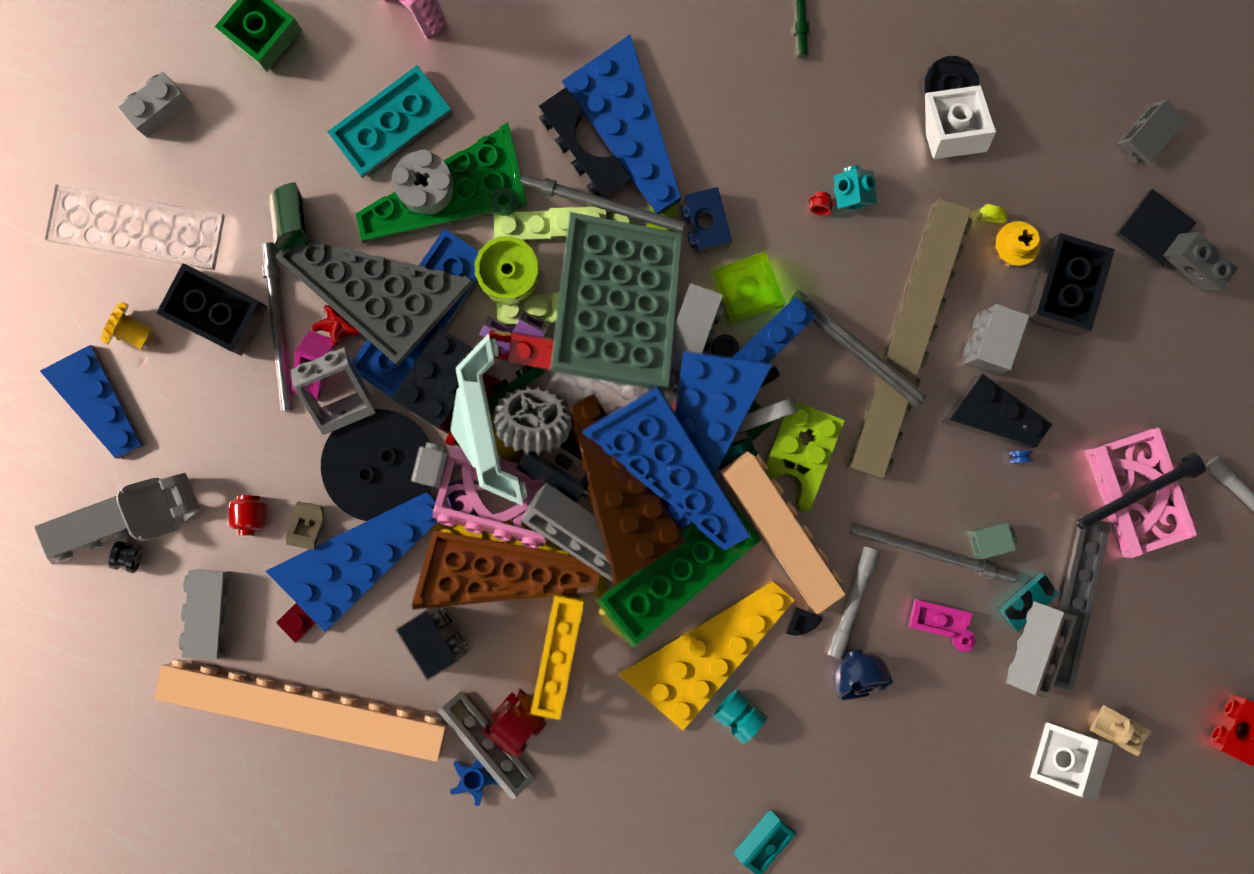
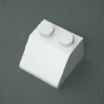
M981 85L926 93V137L933 159L988 151L996 130Z
M1046 722L1030 777L1077 796L1098 800L1113 744Z

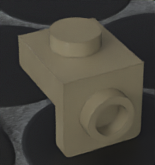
M300 501L295 502L294 518L286 535V545L315 549L324 527L323 506Z

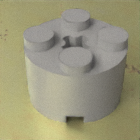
M424 149L407 154L398 162L392 172L394 190L402 203L412 212L427 215L435 214L442 211L452 199L454 190L453 177L446 163L438 155ZM424 179L428 182V185L423 187L419 182Z

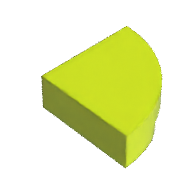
M986 204L979 210L978 219L985 222L1005 224L1007 223L1008 211L999 206Z

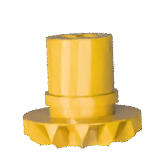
M1014 221L1002 227L996 236L995 249L998 251L999 259L1004 260L1009 265L1021 267L1029 264L1040 252L1041 239L1039 233L1026 222Z
M120 302L116 305L100 336L101 342L109 345L112 338L116 337V340H122L141 350L153 327L134 319L131 315H126L129 304Z

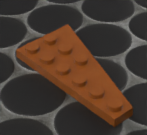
M433 531L413 598L412 610L597 592L600 573L574 556Z

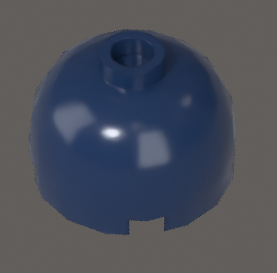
M854 650L847 653V659L838 664L833 676L837 697L844 701L870 696L869 692L875 689L879 693L894 684L885 662L874 654H863L862 650Z

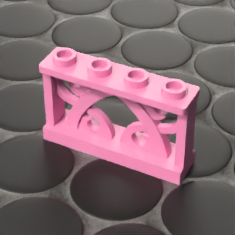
M1159 428L1148 429L1085 450L1104 506L1122 497L1129 491L1134 482V472L1152 481L1177 468L1167 451L1168 440ZM1140 442L1147 443L1152 454L1151 458L1146 459L1143 455L1144 450H1142L1137 455V462L1133 461L1135 446ZM1126 446L1125 459H1110L1108 451ZM1124 470H1127L1126 482L1120 485L1116 476L1120 474L1125 477ZM1178 481L1157 491L1155 501L1149 512L1141 505L1134 503L1109 516L1122 557L1134 558L1155 549L1197 536L1195 531L1197 528L1196 520L1188 511L1186 505L1187 494ZM1135 509L1144 519L1141 520L1139 515H1136V519L1132 521L1129 512ZM1172 514L1177 527L1172 533L1166 534L1160 531L1155 523L1158 520L1163 525H1170L1167 523L1166 517ZM1149 529L1158 537V539L1139 544L1138 538Z
M451 446L432 517L437 519L438 523L445 526L458 524L466 526L465 530L472 533L481 534L482 531L494 534V538L502 541L515 539L522 541L521 544L529 548L544 547L547 538L535 530L531 531L523 528L521 524V519L531 499L543 485L516 469L518 463L499 459L501 470L517 476L518 482L524 481L527 499H522L523 506L516 504L504 512L492 515L483 505L476 492L485 491V489L473 483V481L479 482L476 467L473 468L462 448ZM454 466L462 468L463 484L449 486ZM455 491H465L466 494L459 496L455 500V502L463 503L464 508L461 511L451 510L446 502L447 497ZM474 510L478 516L470 515V513ZM513 520V526L504 524L506 522Z

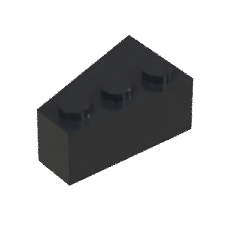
M984 374L975 376L942 421L943 423L990 436L1025 449L1036 448L1053 425Z

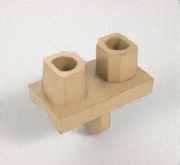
M1102 705L1090 728V731L1135 756H1139L1143 743L1152 732Z

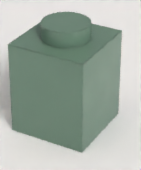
M999 522L968 531L976 559H986L1016 550L1014 543H1017L1016 533L1012 526L1009 527L1008 522Z

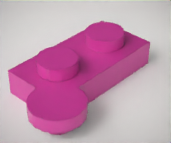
M914 599L908 627L952 637L953 646L961 652L971 651L976 644L975 635L967 630L968 626H970L972 613Z

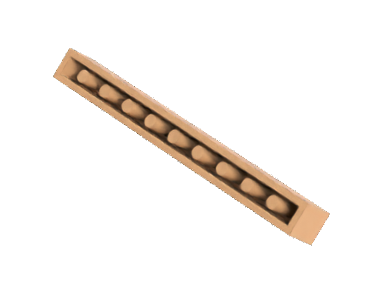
M173 659V662L164 664L161 667L154 700L435 762L440 759L448 723L442 722V718L439 716L426 714L425 718L413 716L414 711L397 708V712L386 710V705L369 702V706L358 703L357 698L341 696V699L331 698L329 692L322 690H313V693L304 692L301 686L295 684H285V687L274 685V680L267 678H257L256 681L246 679V674L230 671L228 675L218 673V668L213 666L201 665V668L191 667V662L186 660Z

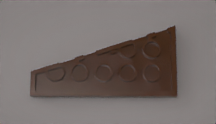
M593 393L569 407L575 441L579 444L583 459L581 461L582 468L587 474L588 490L598 529L602 532L606 547L604 550L607 561L609 560L613 586H616L686 540L658 495L631 474L615 457L608 455L602 450L603 448L592 438L589 439L582 433L585 428L607 416V413Z

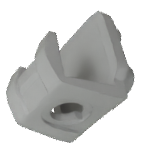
M186 472L164 479L151 478L127 485L120 489L116 497L117 505L129 534L139 541H146L172 533L179 528L180 524L190 521L200 511Z

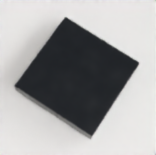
M1150 189L1116 232V235L1161 268L1168 261L1163 255L1177 236L1181 233H1189L1197 222L1154 189Z

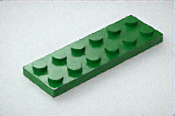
M733 503L732 505L749 530L750 537L723 550L692 522L681 531L686 540L684 543L616 586H613L596 600L632 647L637 646L761 541V538Z

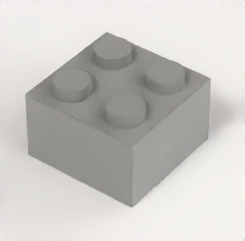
M998 304L985 309L981 314L978 313L972 325V329L975 330L972 341L968 340L963 351V356L966 357L964 365L995 376L1010 371L1029 315Z

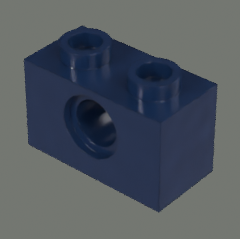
M718 187L685 195L684 204L680 205L683 220H689L691 231L687 232L691 248L696 247L697 254L700 255L730 247L732 238ZM701 216H708L711 218L713 225L709 228H703L698 224L697 220Z

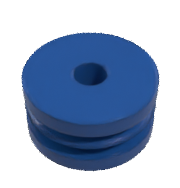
M1033 450L1010 452V455H1013V457H1010L1013 458V460H1010V463L1034 462V459L1030 458L1032 457L1030 454L1033 453Z

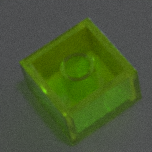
M766 251L711 271L710 278L717 293L723 295L721 303L725 304L723 313L729 328L780 310L785 305Z

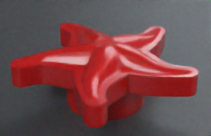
M329 305L324 306L327 318L312 325L313 332L326 331L330 336L333 346H337L338 340L344 339L348 335H361L358 330Z

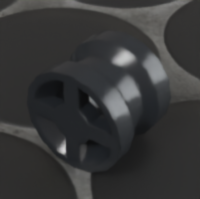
M116 541L109 555V567L115 570L124 568L128 573H135L141 563L142 546H127L125 542Z

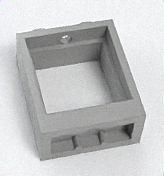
M344 347L328 352L313 361L302 363L290 370L293 387L322 435L375 414L372 397ZM345 370L357 393L321 407L308 385Z

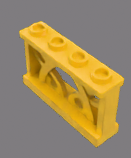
M570 594L554 596L531 714L558 720L561 718L585 602L584 597Z

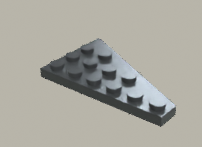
M308 241V245L280 250L275 256L398 367L473 284L466 276L460 277L436 269H426V267L411 263H401L377 255H367L356 250L329 246L317 241Z

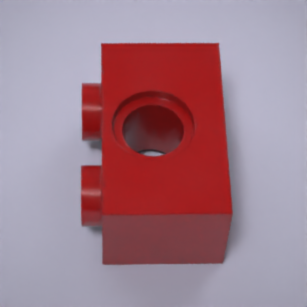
M1234 695L1224 707V717L1220 725L1216 726L1212 732L1210 747L1253 767L1254 702ZM1243 723L1244 731L1238 736L1237 728Z

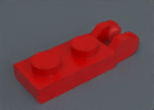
M495 330L489 332L490 339L510 342L509 350L498 348L499 356L493 358L508 359V362L550 369L554 339L515 331L513 333Z

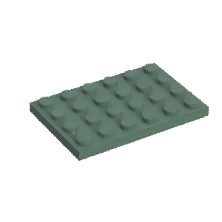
M573 212L570 213L551 356V372L648 389L659 386L661 391L668 389L682 233Z

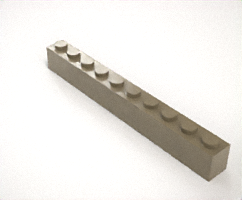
M940 198L932 206L883 355V359L916 387H919L920 378H917L920 367L924 368L928 360L929 352L925 351L928 341H933L937 332L938 325L934 324L937 314H942L946 304V298H943L946 287L950 288L954 280L955 272L951 271L954 261L958 262L963 252L964 245L960 244L963 234H968L972 224V219L969 218L970 208ZM878 375L847 469L877 479H883L885 474L889 475L892 470L894 459L891 458L894 447L898 448L903 432L899 430L902 421H907L912 406L908 404L909 401Z

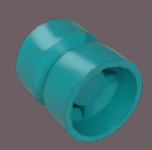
M735 689L718 706L713 717L724 727L730 726L731 734L742 744H745L761 729L768 717L756 705L750 707V700L739 689Z

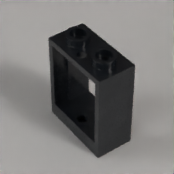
M571 429L567 440L562 442L560 447L583 460L579 444L576 443L573 430ZM530 451L527 455L524 452L516 469L543 486L548 483L576 503L581 496L588 497L589 482L587 474L580 481L541 457L535 451Z

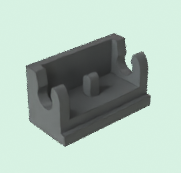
M1167 99L1152 103L1116 145L1122 148L1135 162L1139 163L1142 159L1146 163H1151L1187 120Z

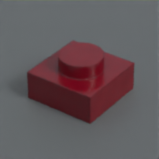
M297 603L276 622L295 643L300 641L316 625L313 619Z

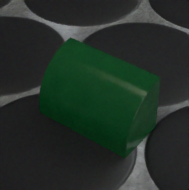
M296 182L282 185L276 188L269 197L275 251L309 244L303 197Z

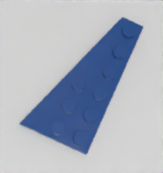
M629 34L562 80V85L570 91L582 108L584 116L611 153L617 157L654 212L662 214L681 200V196L634 44Z
M684 350L675 413L715 476L772 363ZM663 498L662 503L675 524L688 527L691 520L685 515L682 516L674 509L673 505Z
M659 386L644 393L582 431L589 439L592 438L608 455L615 457L631 474L654 493L673 505L677 512L682 516L685 515L696 524L700 531L723 550L750 537L749 530Z
M426 492L317 545L314 550L309 549L265 572L326 632L437 523V519L432 517L436 499L429 492Z

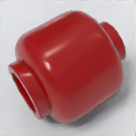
M237 495V499L229 503L228 526L232 529H238L237 535L255 536V530L265 528L266 503L260 500V496Z

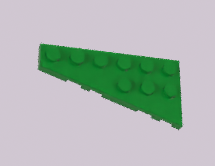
M508 122L490 135H485L478 139V142L465 150H460L443 160L453 177L454 190L450 203L442 211L429 215L412 212L402 203L396 192H393L355 213L361 241L365 243L527 206L523 185H520L521 175ZM424 179L419 182L423 187L428 185V182Z

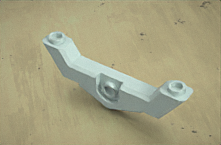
M488 334L456 367L459 388H457L451 432L473 468L476 467L479 486L523 506L522 499H527L524 481L518 482L517 476L501 470L482 378V375L494 363L493 357L499 356L496 339H490Z

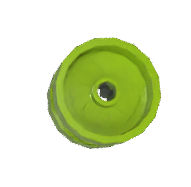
M500 236L488 241L479 250L475 260V275L483 292L490 299L503 305H516L528 300L536 291L540 282V266L533 249L525 241L513 236ZM510 267H513L510 274L503 273L504 268L509 270Z

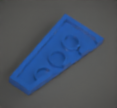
M89 345L40 370L42 375L114 458L119 459L144 446L94 346Z

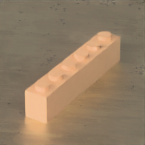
M746 451L720 469L719 472L809 607L818 615L845 596L840 587L844 583L834 569L830 572L825 563L829 560L821 548L815 549L810 542L814 537L804 524L802 526L798 524L795 518L799 515L789 501L785 503L781 498L780 494L783 493L780 485L774 478L769 480L765 474V471L768 469L765 462L759 455L754 457Z

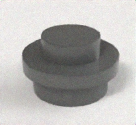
M728 334L717 336L711 344V353L713 355L733 357L739 351L738 341Z

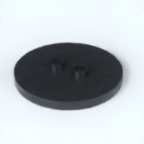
M375 409V414L332 431L324 445L321 456V476L329 497L348 515L363 521H369L429 492L431 486L411 481L419 447L425 448L426 442L431 443L423 429L412 419L398 412L386 409Z

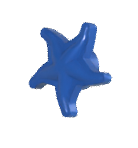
M478 759L472 767L463 766L458 760L454 761V767L461 780L457 787L450 790V793L460 794L468 791L474 797L475 805L479 806L482 800L483 787L489 784L498 785V783L491 775L484 773L483 765Z

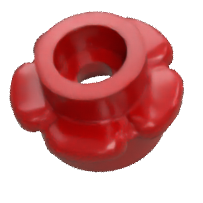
M816 192L808 198L809 211L818 216L830 215L832 207L836 205V201L827 192Z

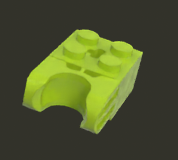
M795 401L798 412L780 419L765 460V464L768 467L765 474L769 480L773 478L776 480L781 475L793 477L799 487L796 505L800 511L807 512L811 509L845 420ZM808 431L812 440L804 445L801 443L803 439L799 438V434Z

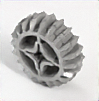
M527 386L523 391L516 388L514 394L506 392L505 398L499 399V403L494 411L495 432H497L498 439L504 441L505 447L513 446L515 452L522 449L525 450L526 455L530 451H535L538 455L542 450L550 453L553 447L560 448L561 443L567 440L572 428L570 408H568L567 400H561L560 394L552 395L550 389L541 391L539 386L536 390L530 389Z

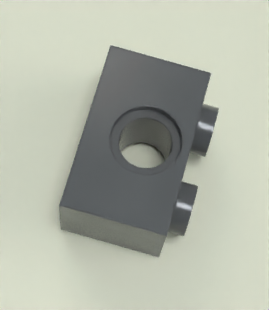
M1200 232L1179 234L1163 255L1202 291L1223 290L1238 269L1231 260Z

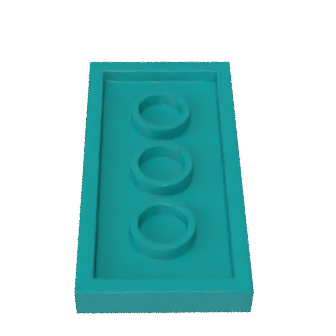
M416 65L327 132L363 179L449 115L452 110L419 66Z

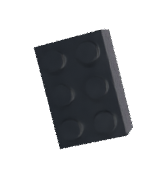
M1059 233L1051 238L1029 309L1028 320L1077 335L1091 332L1115 249L1063 233Z
M182 263L156 314L242 356L268 306Z
M437 327L392 400L448 434L452 424L457 388H459L456 367L474 348Z
M440 607L429 608L396 629L427 681L458 662L468 653L465 649L468 643L460 631L455 633L450 625L453 619L445 607L442 609Z

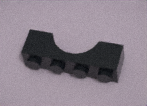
M567 87L538 106L540 112L538 120L547 132L551 129L557 138L554 142L561 153L565 154L567 152L573 161L570 164L579 177L584 175L589 184L586 187L590 194L612 199L631 185V177L615 155L597 157L586 152L578 143L576 131L583 118V111Z

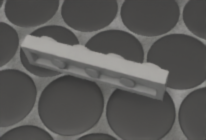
M462 691L438 710L439 714L512 800L535 780L518 758L514 755L506 754L482 733L485 724H488L490 727L491 725Z

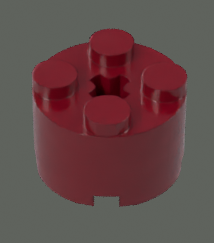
M518 687L516 688V695L511 692L491 715L494 722L491 727L485 724L482 733L506 754L514 755L517 758L528 745L526 741L532 734L537 736L544 729L547 722L544 720V716L531 714L534 699Z

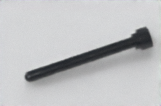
M1194 452L1182 458V462L1179 463V467L1078 519L1077 527L1079 529H1086L1183 477L1196 478L1204 474L1206 466L1203 460Z

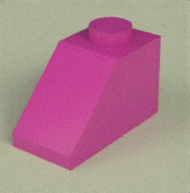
M309 330L295 351L294 368L302 363L320 358L328 352L335 351V346H333L331 339ZM327 377L308 385L317 401L320 398ZM292 382L291 392L294 393V394H297V392L295 391V389H294V387H293V382Z

